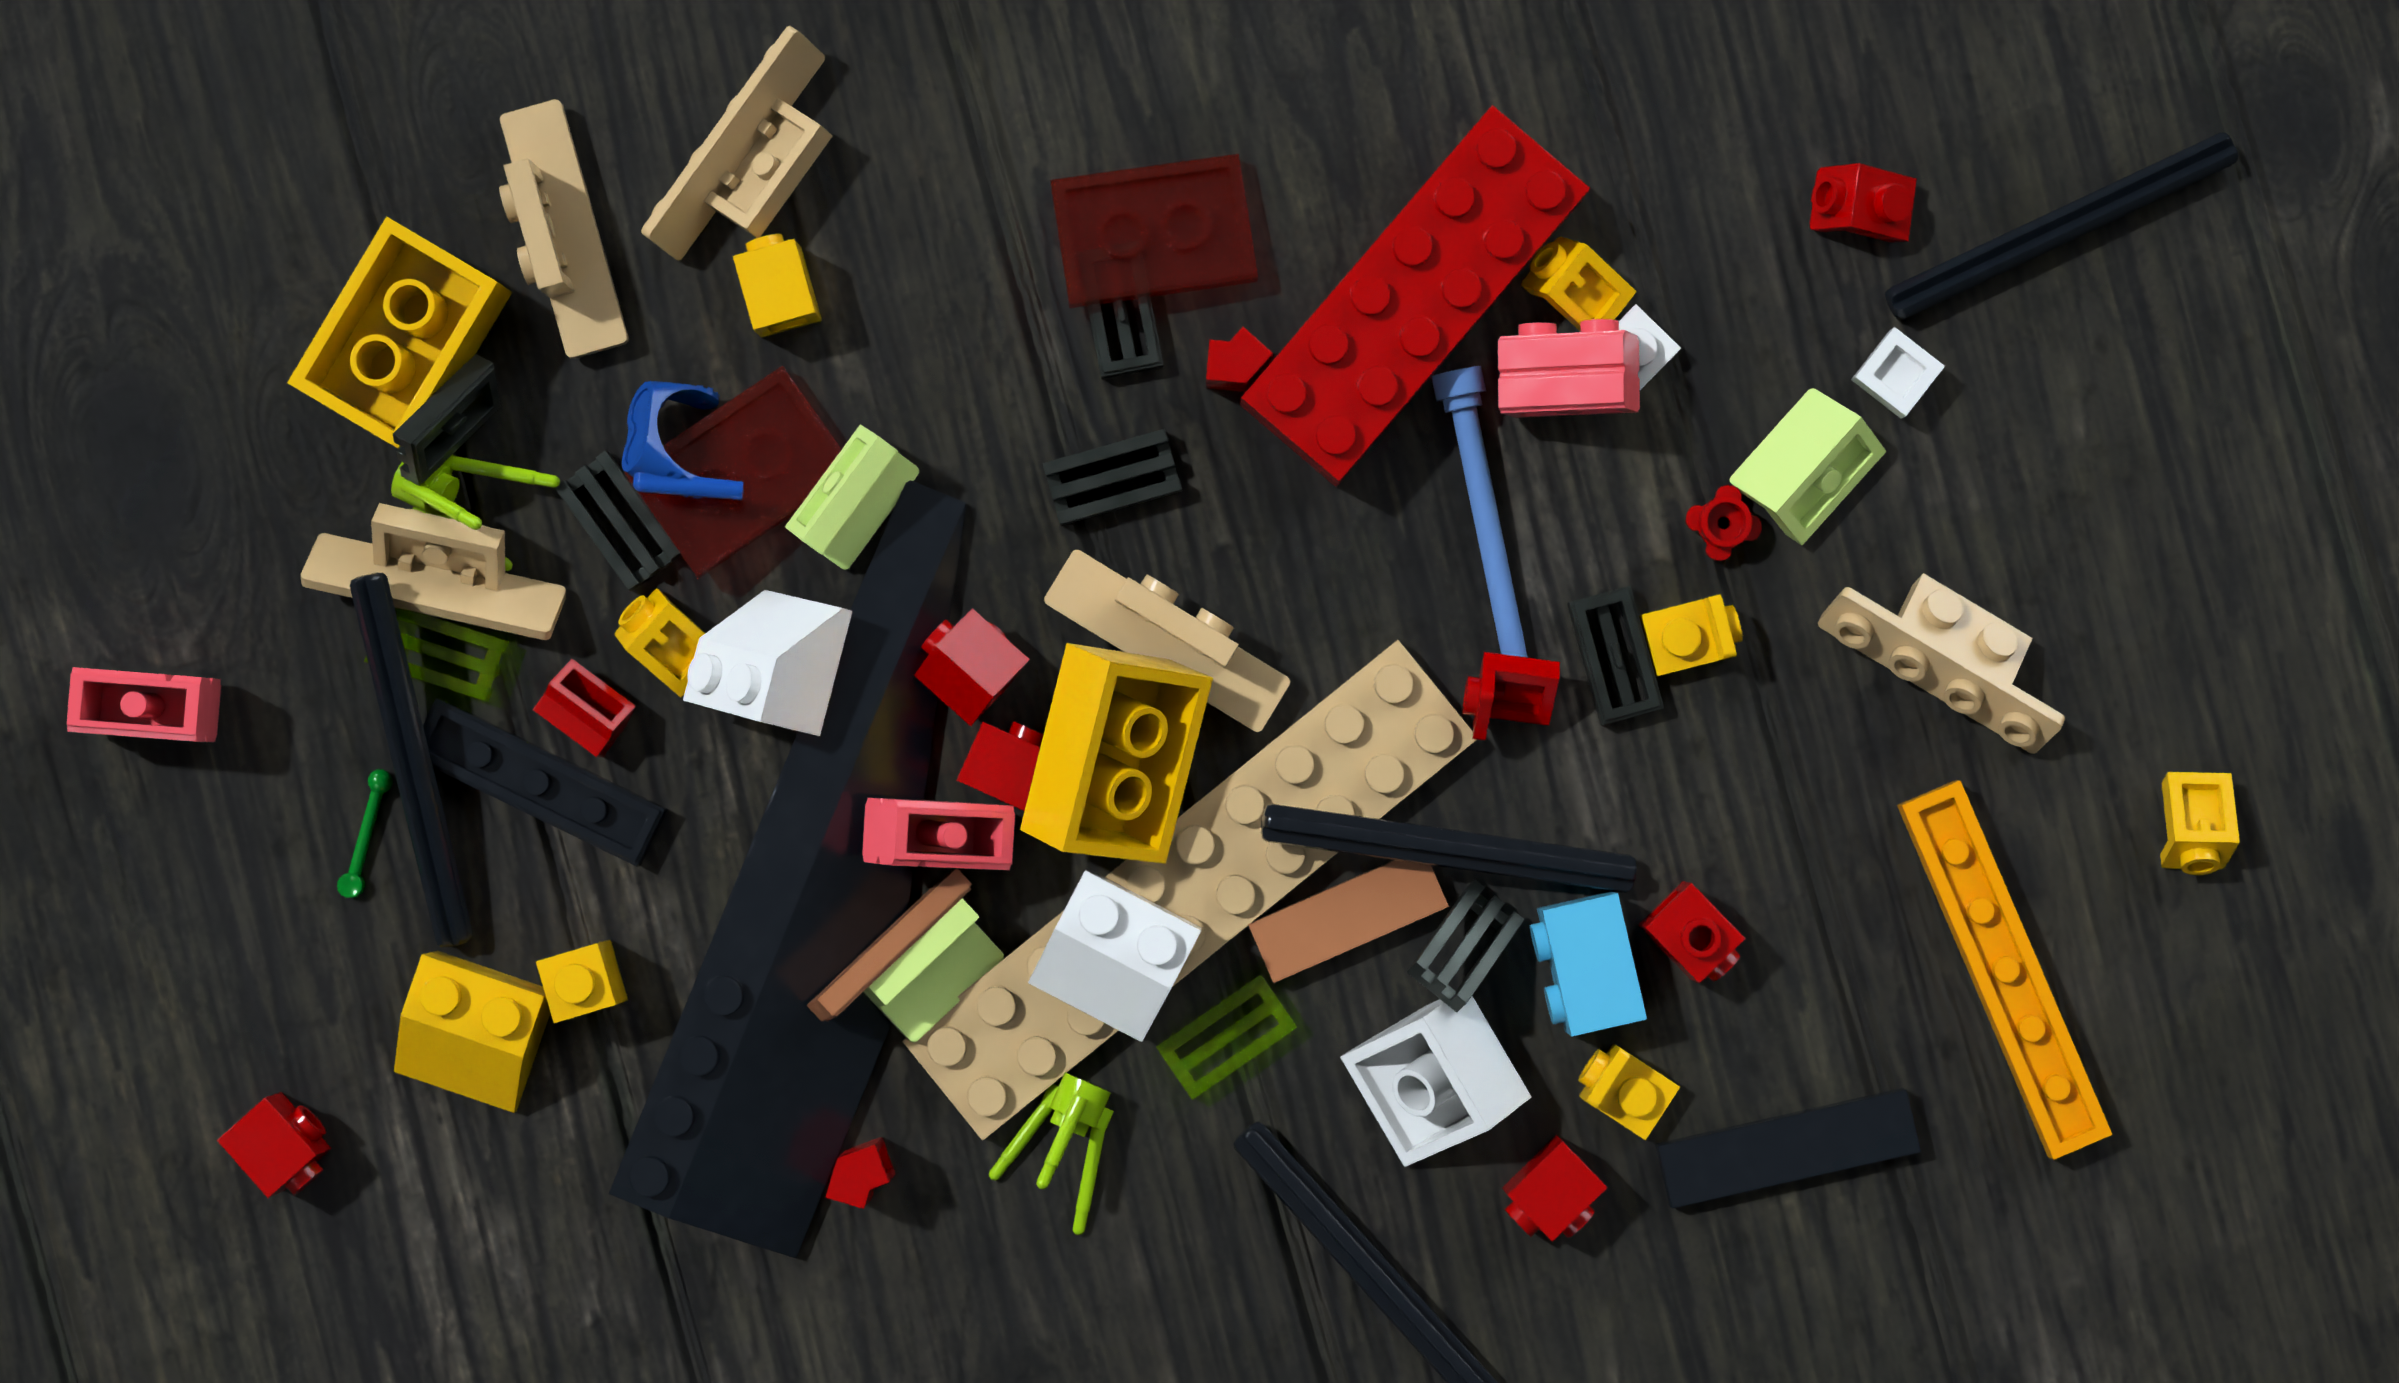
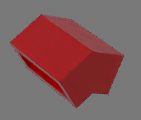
M1244 327L1230 341L1209 339L1206 388L1245 392L1272 362L1273 352Z
M571 659L549 682L544 695L532 710L595 757H604L627 726L636 706L575 660Z
M883 1137L846 1149L837 1158L825 1198L865 1209L872 1199L874 1189L889 1183L896 1174Z

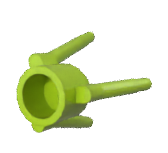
M452 454L419 486L401 476L400 467L404 464L401 462L392 481L391 493L393 497L412 505L413 509L427 514L454 519L471 529L478 530L482 527V520L454 503L460 483L458 478L452 476L453 470L551 488L558 487L560 479L555 475L540 473L534 470L469 459ZM505 557V571H509L512 569L513 564Z
M1065 1072L1059 1086L1052 1084L1046 1089L1040 1104L989 1171L990 1179L994 1181L1000 1179L1051 1111L1055 1110L1050 1122L1060 1128L1036 1181L1039 1189H1046L1055 1170L1059 1166L1072 1134L1075 1133L1085 1137L1089 1126H1091L1073 1223L1074 1234L1082 1235L1085 1231L1088 1212L1090 1211L1105 1131L1114 1111L1105 1107L1111 1092Z

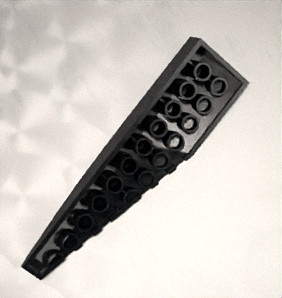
M911 480L905 483L850 609L852 610V615L821 734L816 736L800 731L797 733L608 1194L666 1218L797 1258L892 1025V1022L864 992L837 1017L829 1021H821L809 1009L807 1004L901 917L909 907L914 866H891L867 863L863 860L865 804L867 798L925 800L939 698L919 681L914 674L928 656L921 648L922 644L945 619L950 622L967 503Z

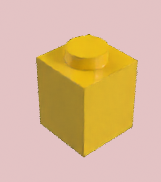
M782 234L762 236L745 244L747 252L733 256L753 330L761 338L822 321L802 248L795 239L784 241Z
M611 940L536 961L553 1023L628 1001Z

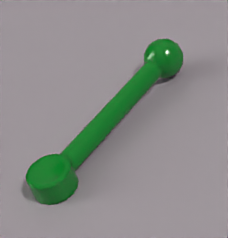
M376 769L368 777V786L371 789L349 871L343 874L337 882L338 892L346 898L357 897L365 889V881L361 876L362 868L383 794L388 792L393 785L391 774L384 769Z

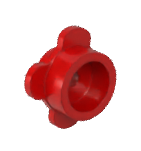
M1724 485L1718 488L1715 498L1705 505H1694L1689 508L1685 517L1687 527L1690 530L1697 531L1706 543L1705 552L1707 556L1716 561L1728 559L1731 556L1732 548L1744 540L1753 541L1757 539L1762 530L1760 519L1757 516L1751 515L1747 505L1741 501L1742 494L1740 490L1731 485ZM1720 517H1726L1729 520L1727 529H1721L1718 526Z

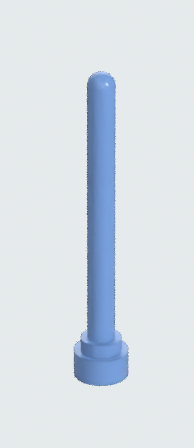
M1474 366L1433 375L1431 378L1436 402L1443 401L1445 413L1452 412L1501 654L1528 658L1477 412V406L1482 405L1480 393L1486 391L1481 366Z

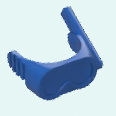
M648 381L644 382L636 391L628 411L627 442L622 456V469L633 477V487L636 491L682 495L685 497L693 496V498L708 497L743 500L744 482L699 477L687 472L672 460L665 451L659 437L657 427L658 412L667 400L704 410L713 409L718 406L720 397L718 392L713 391V388H704L703 385L695 386L692 384Z

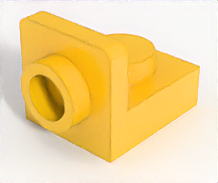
M1558 237L1554 242L1545 245L1537 252L1530 264L1531 271L1521 283V286L1530 294L1547 300L1579 331L1580 322L1584 320H1615L1637 292L1587 244L1564 237Z
M656 588L648 597L644 595L639 596L626 607L618 621L620 627L614 635L628 653L681 698L685 694L688 682V669L695 656L699 638L705 632L673 605L665 594Z
M1721 594L1639 615L1656 677L1736 657L1734 643L1742 642L1743 640L1734 605L1724 606Z
M2167 772L2161 784L2168 841L2160 854L2161 867L2181 869L2184 873L2190 875H2205L2225 868L2240 843L2232 773Z
M1614 1043L1607 1053L1598 1049L1589 1059L1578 1079L1580 1083L1585 1085L1579 1095L1580 1098L1645 1141L1680 1088V1086Z

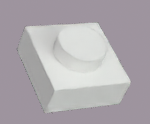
M1637 304L1619 321V330H1626L1638 336V377L1641 390L1681 347Z
M1893 327L1851 380L1899 418H1903L1910 412L1945 366L1901 331Z

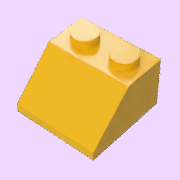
M441 951L421 954L400 1015L394 1072L512 1113L517 1112L550 1016V1009L543 986Z

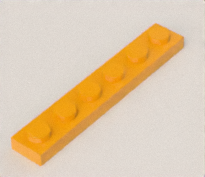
M1961 780L1952 781L1898 804L1899 812L2048 1158L2055 1160L2113 1135Z

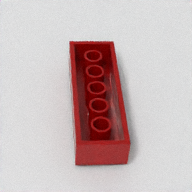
M1492 105L1241 397L1240 406L1331 484L1337 487L1581 203L1590 187Z

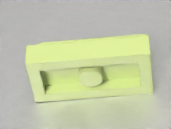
M1812 388L1802 396L1730 477V483L1738 488L1742 494L1765 508L1785 535L1803 545L1887 451L1861 416Z
M860 424L791 517L785 528L841 569H849L897 504L905 483L910 480L914 481L918 476L919 468L898 453L897 449Z
M963 898L863 991L910 1042H916L960 1001L958 996L1004 959L1003 952L975 923L979 916Z

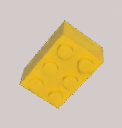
M386 216L287 383L399 449L401 446L394 443L393 433L477 353L512 292L499 282Z
M1066 643L1020 830L1062 852L1166 864L1213 677L1170 659Z

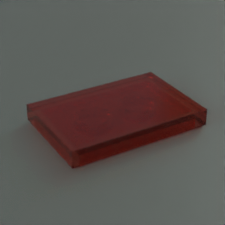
M1239 154L1050 180L1069 308L1099 303H1112L1118 300H1133L1144 296L1154 297L1253 283L1258 280Z
M782 365L663 445L672 460L689 473L705 478L744 482L743 500L708 497L693 498V496L685 497L682 495L636 492L693 574L699 579L791 517L842 449ZM624 471L625 477L633 487V477Z

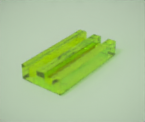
M395 607L397 619L488 648L483 660L401 633L404 648L480 672L475 684L408 662L411 677L477 699L490 700L493 691L491 689L494 677L498 676L501 667L499 662L502 653L506 652L509 641L427 614Z
M1260 974L1159 1043L1156 1048L1193 1100L1295 1030L1297 1025ZM1257 993L1261 996L1264 1003L1180 1060L1174 1050ZM1270 1014L1274 1015L1278 1021L1277 1025L1197 1080H1194L1189 1073L1190 1069Z

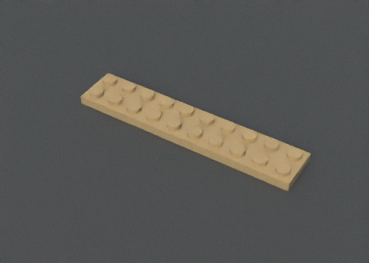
M1397 640L1179 816L1166 864L1126 859L1105 878L1201 927V932L1176 978L1174 986L1246 928L1248 924L1252 923L1338 853L1335 851L1271 843L1263 840L1261 836V821L1267 805L1279 804L1380 819L1477 739H1472L1473 731L1402 643ZM1064 910L958 996L960 1001L918 1041L910 1042L907 1038L902 1041L982 1141L1055 1083L1065 1072L1067 1073L1119 1031L1028 983Z

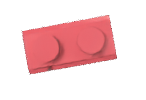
M1584 320L1580 322V332L1557 333V324L1524 323L1518 325L1517 336H1500L1498 340V370L1500 372L1498 379V408L1501 414L1522 418L1637 413L1640 409V379L1638 377L1639 340L1637 335L1626 330H1619L1618 320Z
M73 667L70 677L67 732L215 742L218 730L221 679Z
M867 798L864 816L863 860L867 863L891 866L1010 870L1013 860L1014 806Z

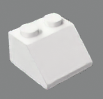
M768 590L762 591L699 638L695 656L688 669V682L683 701L755 721L820 736L852 610Z
M1087 868L1058 921L1028 983L1142 1042L1201 932V927Z
M1473 996L1458 1012H1455L1441 999L1428 1004L1340 1057L1404 1167L1489 1131L1532 1098Z

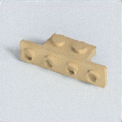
M788 26L777 41L770 46L762 62L739 94L730 101L726 112L703 144L692 154L688 165L665 197L654 207L652 215L642 227L641 233L674 259L679 261L685 256L716 211L754 237H761L833 137L820 124L792 107L825 60V55L801 32Z
M554 99L502 114L500 123L512 163L503 165L508 184L500 186L499 191L509 222L511 224L515 222L520 223L525 246L517 248V256L526 283L528 285L536 283L538 290L550 298L564 350L568 357L576 359L625 345L629 340L563 104L559 100Z
M379 503L371 520L372 543L322 533L318 535L301 572V584L303 587L351 598L352 594L349 585L352 579L371 573H384L388 578L394 607L541 640L551 638L566 600V589L562 585L505 573L504 530L484 525L480 529L474 530L454 519L423 513L416 509H405Z
M1074 550L1044 598L1045 603L1049 607L1123 652L1170 659L1213 677L1207 703L1255 732H1260L1264 728L1289 687L1290 679L1238 647L1239 644L1229 639L1228 637L1234 629L1233 626L1203 608L1200 609L1196 617H1193L1173 605L1179 594L1147 574L1141 584L1129 577L1126 579L1080 550Z
M1924 573L1912 585L1898 616L1852 588L1845 587L1822 613L1818 621V626L1821 629L1835 636L1842 644L1855 648L1890 669L1899 678L1912 682L1944 701L1954 711L1969 716L1999 734L2008 743L2021 747L2029 753H2037L2063 726L2065 721L2063 714L2013 685V681L2033 638Z

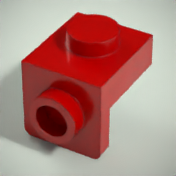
M1861 163L1821 167L1816 173L1815 186L1812 191L1810 229L1819 232L1844 230L1890 243L1909 241L1917 179Z
M1484 652L1479 677L1467 676L1462 714L1474 715L1472 739H1486L1490 718L1549 726L1560 678V662Z

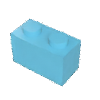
M1610 891L1537 908L1540 923L1531 924L1530 932L1538 962L1549 960L1554 985L1544 987V993L1552 1024L1563 1023L1567 1034L1577 1036L1646 1020L1647 1016L1618 893Z

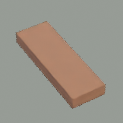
M1393 860L1248 924L1271 979L1275 983L1448 908L1449 905L1431 865Z
M958 868L944 875L807 1004L809 1009L821 1021H829L837 1017L971 890L970 886L972 883Z

